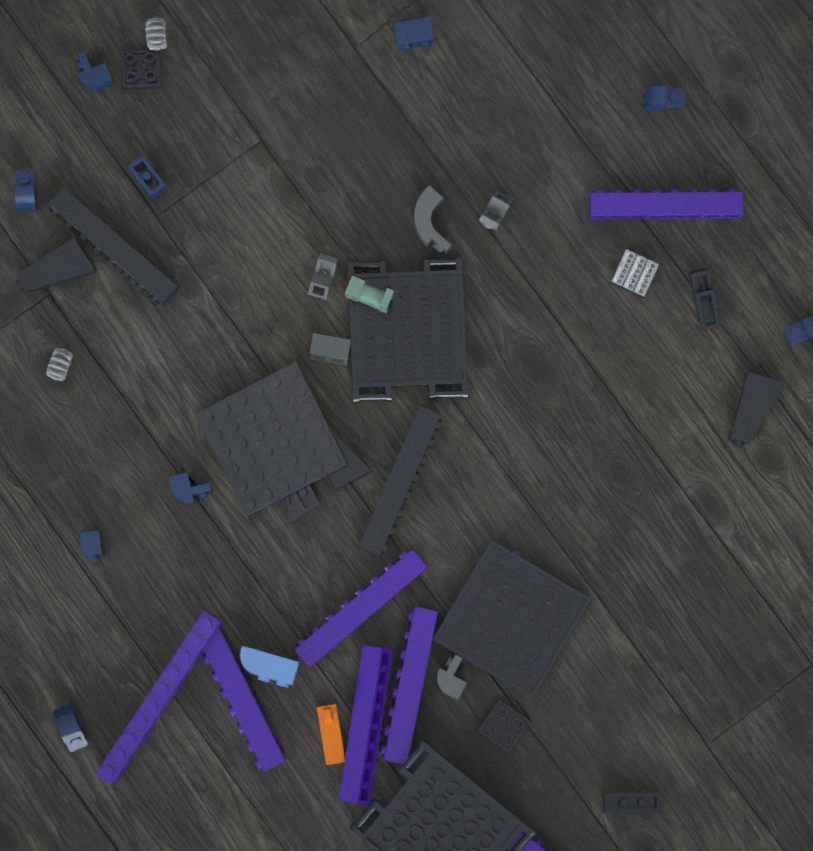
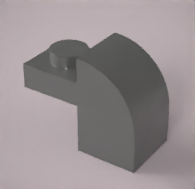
M496 191L479 221L486 228L497 230L513 199Z
M319 254L308 295L324 300L327 299L337 269V258Z
M457 655L454 658L449 657L445 665L448 668L447 671L439 668L437 672V684L440 690L455 700L459 699L467 684L453 676L462 660Z

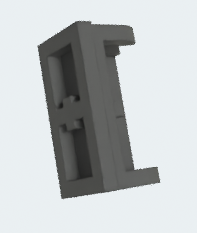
M313 333L309 359L347 366L351 340Z

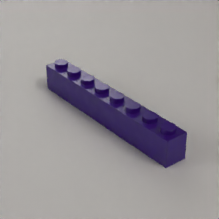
M693 189L682 193L680 190H670L669 193H662L661 190H651L650 193H643L642 190H633L631 193H624L623 190H615L612 193L597 190L589 196L590 219L741 218L743 215L742 192H737L736 189H728L726 192H718L717 189L699 192V190Z
M413 549L410 552L408 550L404 551L398 557L400 560L395 565L392 562L384 568L385 573L381 577L376 575L369 581L371 585L367 589L362 587L354 594L356 597L354 600L344 602L339 607L341 609L340 612L336 615L331 613L325 619L327 623L322 627L317 625L311 630V636L307 640L303 637L295 644L297 648L294 651L309 669L427 569L425 563Z
M415 607L414 611L410 610L408 622H411L410 630L406 629L404 641H407L406 649L402 648L400 660L404 661L403 667L398 668L396 679L400 680L399 686L394 687L392 697L396 699L395 706H391L389 711V717L392 718L391 726H386L385 737H388L387 745L383 744L381 756H384L385 761L404 764L408 759L437 611Z
M219 628L202 656L207 665L211 664L213 668L211 674L215 682H220L222 688L219 690L224 700L228 698L231 704L228 708L232 716H237L240 722L237 724L241 734L245 733L248 738L246 745L249 751H254L257 756L254 761L258 769L263 768L265 772L284 762L285 759Z
M363 646L339 801L369 805L393 650Z

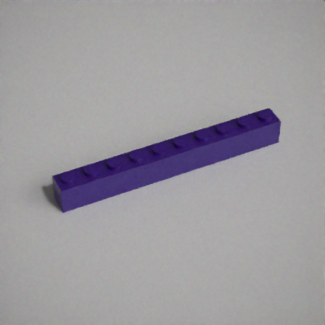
M203 611L96 772V776L109 785H114L118 782L224 621L209 611Z

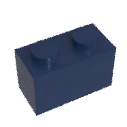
M430 17L393 23L397 50L409 51L416 46L426 48L434 43L435 37Z
M141 156L128 166L129 172L152 201L167 191L166 184L144 156Z
M100 531L81 532L82 557L89 560V562L100 561V557H105L103 534Z

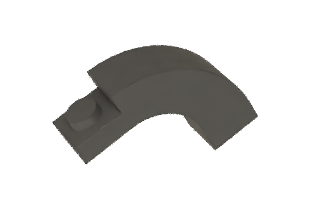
M428 186L416 203L414 213L415 230L419 239L426 247L433 242L432 246L441 253L443 251L446 254L451 249V244L435 231L431 223L432 213L443 202V197L431 186Z

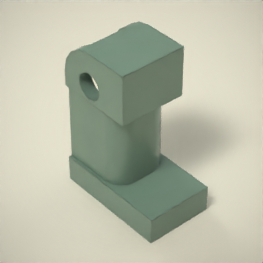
M352 276L345 296L356 302L359 301L374 307L383 313H387L390 300L394 296V290L387 288L385 292L365 284V281Z

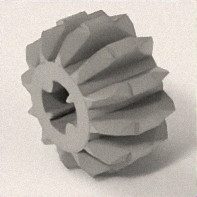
M163 18L148 19L145 28L148 48L150 50L165 49L167 46L165 20Z
M56 348L47 368V376L54 380H65L71 366L73 354L66 349Z

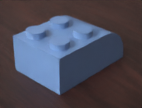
M242 646L240 652L241 662L246 670L258 676V680L268 683L270 679L277 681L276 685L288 688L289 685L293 686L299 662Z

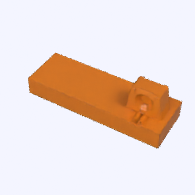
M336 704L317 707L326 765L345 762Z

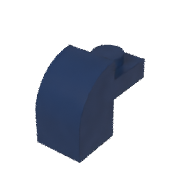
M85 52L77 54L79 60L76 61L79 70L83 71L77 75L85 87L91 90H101L114 85L106 63L91 68Z
M654 86L647 88L644 92V111H663L664 108L685 107V88Z
M15 170L14 189L18 212L38 211L35 170Z
M813 316L782 329L790 347L813 338Z
M188 472L169 476L171 490L182 503L195 504L194 496L200 499L208 497V493H212L210 483L191 487Z
M71 703L54 710L53 714L57 727L70 753L87 746L88 741L80 727L78 717Z

